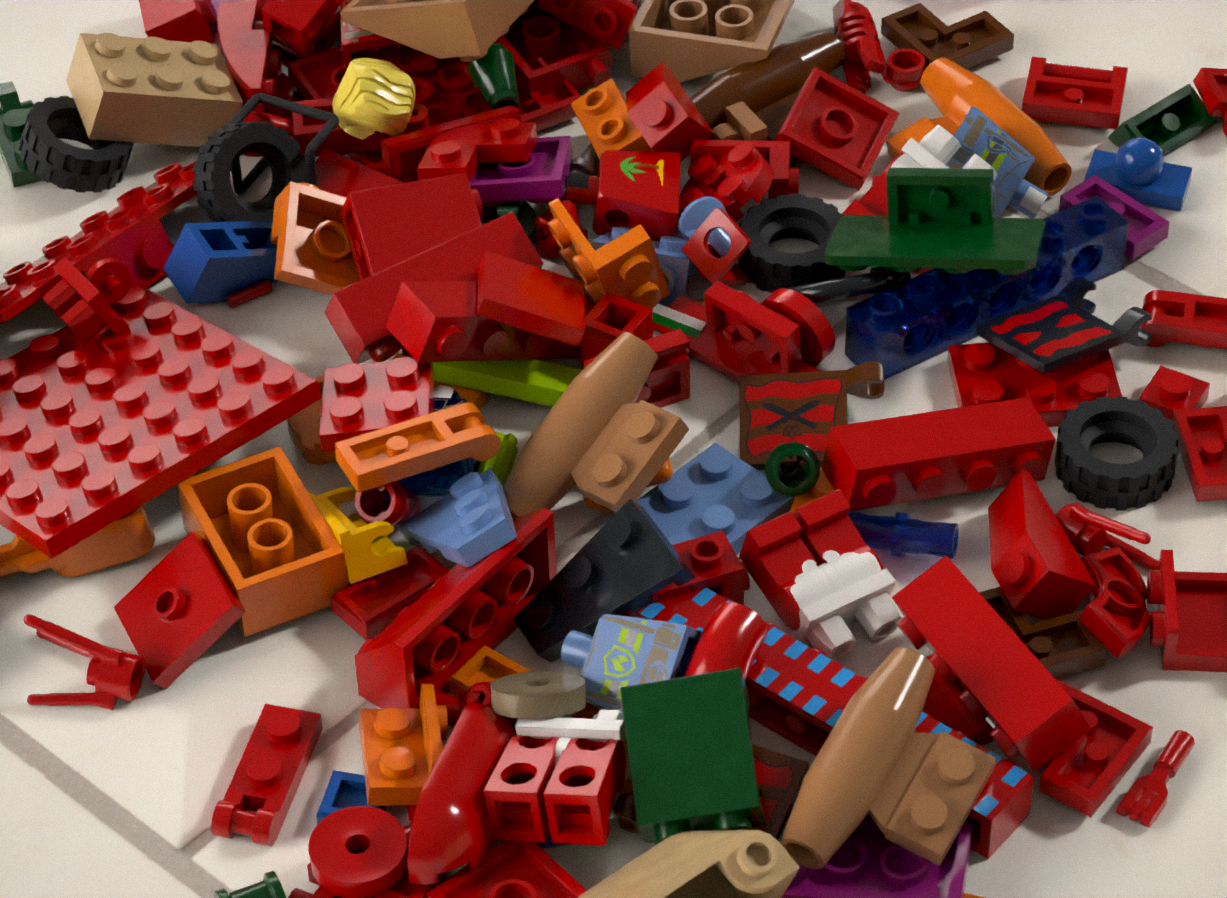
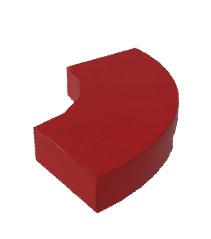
M1115 547L1082 558V562L1095 582L1096 587L1089 594L1091 603L1086 606L1078 620L1116 658H1119L1129 653L1138 644L1150 624L1151 616L1147 612L1145 602L1149 593L1140 573L1119 547Z

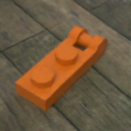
M467 402L336 442L335 455L337 463L359 493L469 457H473L477 461H487L498 453L501 447V440L493 428L489 425H484V416L473 403Z

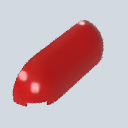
M472 701L464 708L422 789L414 812L409 838L408 877L411 884L438 883V873L447 872L465 864L471 870L474 869L484 859L493 842L483 790L510 739L517 734L516 728L505 716L496 714L489 705Z

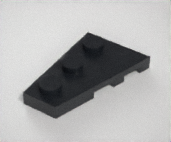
M629 499L513 620L536 654L552 663L561 657L564 639L572 630L593 636L599 618L603 614L619 615L629 608L638 612L654 602L652 595L672 583L680 587L696 576L646 510L632 499Z

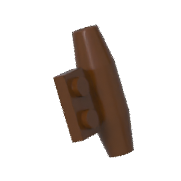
M829 31L782 43L772 47L768 58L739 64L718 75L690 97V99L711 129L720 124L727 123L725 113L727 106L743 101L768 127V141H774L813 67L815 66L829 75L832 74L845 61L844 48L840 40ZM790 154L789 168L804 162Z

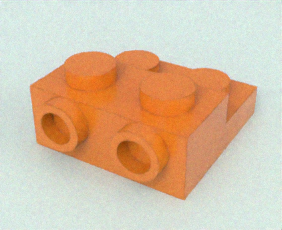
M292 181L288 183L275 198L271 233V243L277 245L274 279L329 295L360 281L340 214L347 197L322 191L310 183H295Z

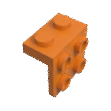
M556 198L548 203L554 219L548 222L547 225L561 248L558 251L570 274L574 278L580 275L586 283L584 291L594 306L607 292L651 309L660 300L670 295L651 238L641 224L599 249L594 250L560 200Z

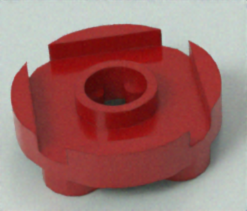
M748 140L715 157H712L710 154L700 156L688 168V175L691 178L686 182L679 195V211L682 214L691 202L698 198L710 196L720 200L727 214L734 222H737L742 216H745L740 208L751 197L758 204L765 196L772 183L773 170L752 141Z

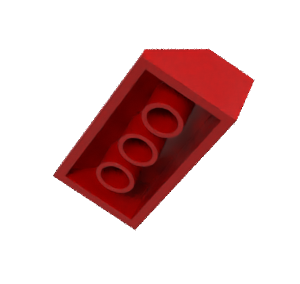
M542 508L513 519L517 538L469 568L457 564L450 571L442 573L436 579L434 585L413 604L405 606L388 627L375 638L367 640L354 656L359 695L381 709L391 707L409 710L419 709L421 684H434L435 691L447 694L449 692L448 679L484 645L495 650L518 628L513 619L557 574L554 512L547 508Z

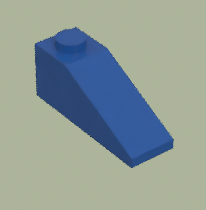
M273 221L185 223L163 270L186 304L227 302L226 296L267 279L271 284L279 280L274 279L277 245L271 243Z

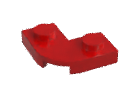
M503 118L492 123L474 124L450 130L438 136L429 144L417 167L418 179L424 180L466 172L470 183L479 163L528 162L538 141L536 123L519 122V120L514 118Z

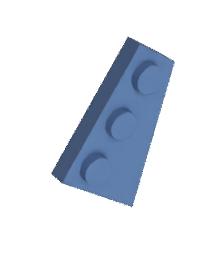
M491 468L480 475L477 472H471L461 477L450 487V494L397 526L409 544L417 546L421 543L424 549L431 553L439 549L446 559L468 568L517 538L503 486Z

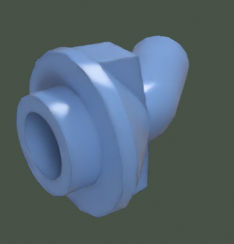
M710 196L698 198L691 202L684 209L679 219L681 234L689 240L715 208H722L726 212L723 203L717 198ZM720 227L716 228L708 237V242L721 257L728 253L731 240L726 230Z

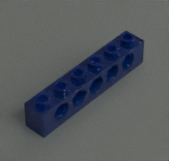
M1096 195L1043 219L1046 222V233L1036 266L1033 269L1026 270L1017 275H1003L996 272L995 269H973L963 274H952L945 272L943 268H934L887 291L847 307L845 355L856 366L865 362H879L883 366L884 380L948 351V345H961L978 337L976 335L977 324L1058 295L1070 281L1077 277H1083L1095 283L1124 269L1129 222Z

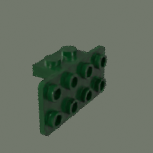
M889 168L886 175L888 216L844 215L840 217L824 251L825 263L831 266H838L844 271H861L870 266L890 267L893 271L901 273L914 272L920 268H943L945 272L952 274H963L973 269H995L996 272L1003 275H1017L1036 266L1046 233V222L1038 218H995L993 169Z

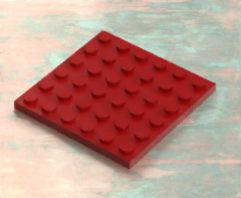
M143 286L132 287L123 299L116 303L108 304L129 325L119 336H116L106 326L84 344L67 325L52 334L34 339L29 347L7 359H0V524L52 559L320 400L322 397L317 380Z

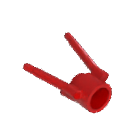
M1079 503L1067 504L1055 514L1080 558L1101 552L1104 546L1110 549L1119 547L1129 559L1151 570H1158V560L1110 535L1106 531L1142 544L1150 543L1151 536L1148 533L1093 513Z
M31 614L24 616V624L37 629L36 634L39 638L91 659L87 669L86 680L88 685L95 686L96 689L95 693L30 694L27 697L29 705H94L114 710L117 699L131 702L136 698L145 674V659L143 657L101 645Z

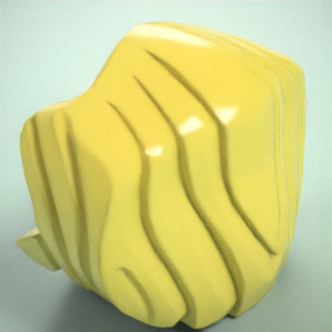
M374 58L352 60L332 101L333 112L339 118L340 128L361 140L374 134L375 131L387 133L392 137L403 133L410 120L415 103L414 82L408 74L389 61Z

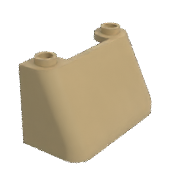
M760 830L682 831L667 837L577 898H782L800 867L779 841L771 834Z

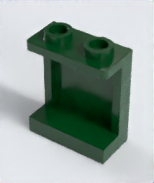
M740 668L620 687L637 826L647 843L655 842V845H657L667 837L682 831L752 830L754 826L766 824L764 809L760 801L748 710H750L748 688Z

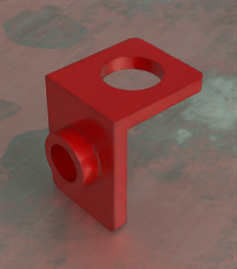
M715 208L681 250L693 262L699 275L711 284L718 280L725 285H746L750 280L736 262L751 245V240L722 208ZM719 227L727 231L731 240L730 249L723 257L718 254L711 244H708L710 233Z

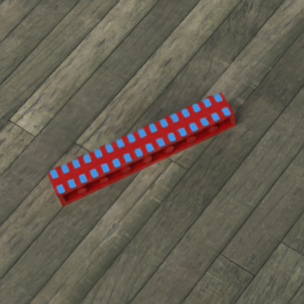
M703 588L652 603L638 612L629 608L619 614V616L681 623L702 632L716 607L722 603L735 602L726 596H720L708 588ZM765 622L767 628L766 639L757 653L745 680L750 703L748 716L810 754L817 756L847 703L868 678L857 675L831 660L821 650L811 648L791 637L774 623ZM922 710L915 732L941 733L943 731L997 758L992 774L965 822L973 823L971 849L989 859L1030 815L1034 776L1024 771L1017 763L1003 759L975 743L965 733L949 728L925 714Z

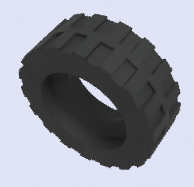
M60 96L58 98L48 97L42 102L38 101L29 110L19 144V151H21L20 157L22 161L28 165L27 168L32 173L39 175L40 179L45 182L53 183L65 190L71 189L80 193H85V191L97 193L102 192L104 189L110 190L115 187L117 182L120 183L122 181L134 143L89 139L74 99L69 96ZM60 139L75 140L90 146L94 150L74 147Z
M238 122L224 125L220 131H214L207 137L208 141L205 145H201L197 152L199 156L197 162H194L193 165L195 181L192 182L193 189L197 192L199 198L197 201L200 207L206 210L208 213L207 217L213 222L273 221L275 198L290 181L308 183L305 155H302L299 149L301 146L297 140L292 139L288 135L289 132L283 128L273 127L274 124L267 122ZM249 152L261 155L268 162L272 171V184L268 193L256 202H246L240 199L234 193L230 184V171L233 163L238 157Z
M796 194V196L779 195L773 199L767 198L760 201L757 206L750 207L747 210L746 216H742L739 227L750 238L751 245L738 259V265L750 279L748 282H752L756 285L757 289L763 292L768 291L772 293L779 288H789L843 278L846 271L838 266L827 265L824 257V251L831 235L843 214H840L838 208L834 205L823 202V199L809 198ZM785 238H800L818 244L819 247L804 253H785L769 247V244Z
M1117 396L1116 398L1097 397L1096 400L1089 402L1086 400L1079 403L1078 407L1074 410L1070 409L1065 414V420L1059 424L1054 464L1056 466V476L1058 480L1063 482V488L1068 493H1073L1079 501L1091 503L1096 508H1114L1116 511H1126L1127 508L1136 507L1138 509L1145 507L1147 503L1151 501L1156 502L1162 498V493L1164 491L1168 492L1172 485L1178 453V433L1174 432V424L1170 419H1166L1163 416L1162 411L1156 407L1148 406L1146 402L1137 399V401L1122 396ZM1104 442L1124 443L1143 452V459L1129 464L1109 463L1092 456L1089 453V448Z

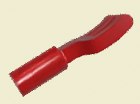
M1177 730L1173 733L1155 761L1154 769L1151 773L1138 778L1120 801L1116 810L1117 814L1124 817L1129 815L1131 820L1135 822L1140 821V824L1148 828L1153 825L1167 804V782L1176 775L1195 745V740L1189 733L1182 730Z

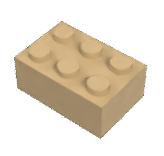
M80 33L66 79L88 138L92 140L200 147L205 145L208 141L207 137L212 132L220 131L222 126L227 125L243 104L218 45L199 40L181 42L164 40L159 37L134 38L122 37L113 33Z

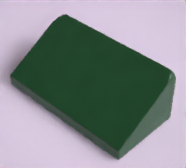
M1189 83L1123 122L1108 136V139L1120 148L1123 143L1132 138L1145 137L1154 141L1162 149L1165 156L1213 127L1218 122L1214 116H1210L1204 102Z

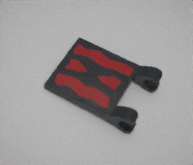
M1077 277L1070 281L1056 296L977 324L976 335L1045 374L1124 343L1138 347L1146 346L1151 341V334L1139 328L1145 321L1152 320V314L1141 308L1132 307L1124 312L1113 325H1110L1092 315L1096 309V304L1084 298L1089 291H1095L1097 285L1083 277Z

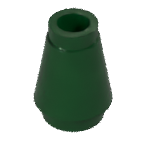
M493 43L488 48V53L485 56L469 61L468 74L492 110L509 105L519 108L520 100L518 98L514 56L502 44Z
M798 442L781 443L770 452L765 466V474L770 486L779 494L789 497L800 496L810 491L817 483L820 475V463L815 452L807 445ZM793 455H795L796 462L794 466L790 469L782 470L779 466L782 460L786 457L792 459Z

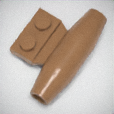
M629 332L621 333L574 378L525 443L503 485L512 520L542 508L551 510L576 485L586 498L617 513L629 499L635 502L638 500L687 434L689 428L680 417L642 399L639 403H635L658 359L655 351L643 340Z
M904 647L893 649L851 697L804 776L780 841L781 845L795 862L811 869H822L868 814L883 832L885 839L938 866L943 862L992 774L997 758L943 731L941 733L915 732L935 675L934 666L920 653Z

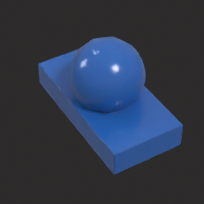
M1145 137L1132 138L1123 143L1117 153L1095 149L1084 181L1093 175H1097L1140 204L1181 211L1191 182L1192 167L1165 163L1163 151L1154 141Z

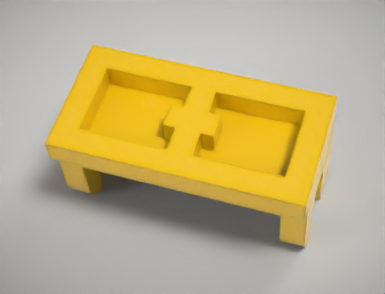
M341 487L317 496L311 492L309 493L344 551L347 580L350 584L408 564L405 550L401 546H396L386 537L394 531L390 523L376 521L367 524L364 520L360 519L357 513H351L346 517L338 509L341 503L355 499L357 491L354 488Z

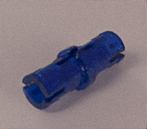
M849 511L848 513L849 518L864 542L870 548L889 550L892 556L905 557L906 553H919L939 557L947 555L949 559H954L956 556L959 539L958 523H937L910 519L908 513L899 512L896 513L895 517L869 515Z

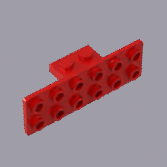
M179 162L160 169L153 175L156 182L145 189L143 186H140L122 194L116 200L119 204L118 207L109 213L101 211L86 218L79 224L82 231L73 237H60L45 245L41 249L44 256L32 264L30 261H26L7 270L3 274L5 282L0 284V323L7 322L40 300L43 295L62 280L53 267L64 257L85 278L93 264L101 259H118L131 273L132 284L130 288L139 285L147 288L165 276L166 273L163 268L173 250V245L159 219L197 194L193 189L192 182L195 181V172H193L194 162L186 167H182Z

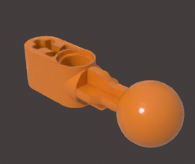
M141 505L52 559L16 535L11 543L0 546V578L21 571L35 574L51 568L62 576L78 577L143 556L155 543V533L145 505Z

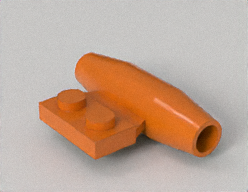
M948 58L934 60L927 66L921 76L922 88L943 117L933 119L924 117L886 140L887 152L894 159L902 152L901 149L910 138L919 143L937 125L942 126L954 136L967 113L974 106L1032 154L1035 160L1023 179L1049 193L1048 196L1055 195L1061 191L1068 183L1072 172L1071 166L1043 129L989 81Z

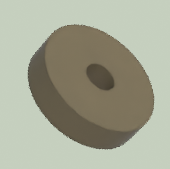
M557 671L517 673L498 678L490 685L491 707L496 714L505 717L520 719L553 718L573 714L586 707L585 679L572 673Z

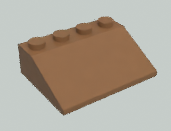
M352 0L340 14L344 22L436 58L459 57L461 61L468 62L485 56L488 53V48L499 37L509 31L510 25L520 15L529 10V6L534 0Z
M644 0L628 30L632 77L643 78L663 61L668 65L680 83L734 68L742 63L766 59L795 0Z

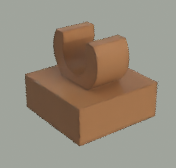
M743 101L727 106L725 109L727 123L720 124L712 129L714 132L713 136L717 140L768 141V127Z

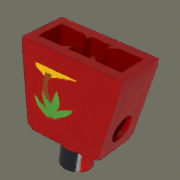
M606 150L601 153L597 176L568 173L565 200H570L574 204L593 206L592 230L597 235L602 236L607 232H611L613 227L634 228L641 224L651 240L660 242L662 236H674L679 215L681 153Z

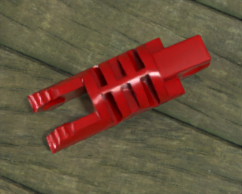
M839 0L833 7L834 35L840 40L845 52V61L842 64L848 85L865 94L872 86L869 71L882 74L887 68L875 22L867 7L859 2Z

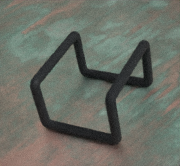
M254 94L228 124L243 122L259 103L327 122L305 149L307 181L318 187L315 151L339 124L338 116L268 94ZM240 158L236 159L231 168L233 188L236 194H244L265 168L269 166L264 158L260 159L243 180Z

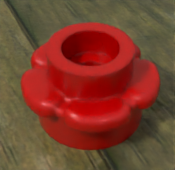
M913 49L895 50L887 57V68L882 73V77L886 83L898 91H913L919 86V83L921 84V76L926 69L925 58L920 52Z

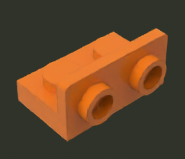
M612 78L589 90L572 102L571 106L599 159L601 153L606 150L654 151L647 144L627 114L626 99Z
M421 684L419 709L409 710L392 707L385 709H360L359 732L368 806L417 805L422 789L446 745L442 744V741L447 739L446 705H436L434 684Z

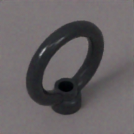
M872 267L870 273L789 287L787 289L799 292L814 304L874 294L876 298L888 297L891 300H900L911 297L912 282L910 272H896L890 267Z

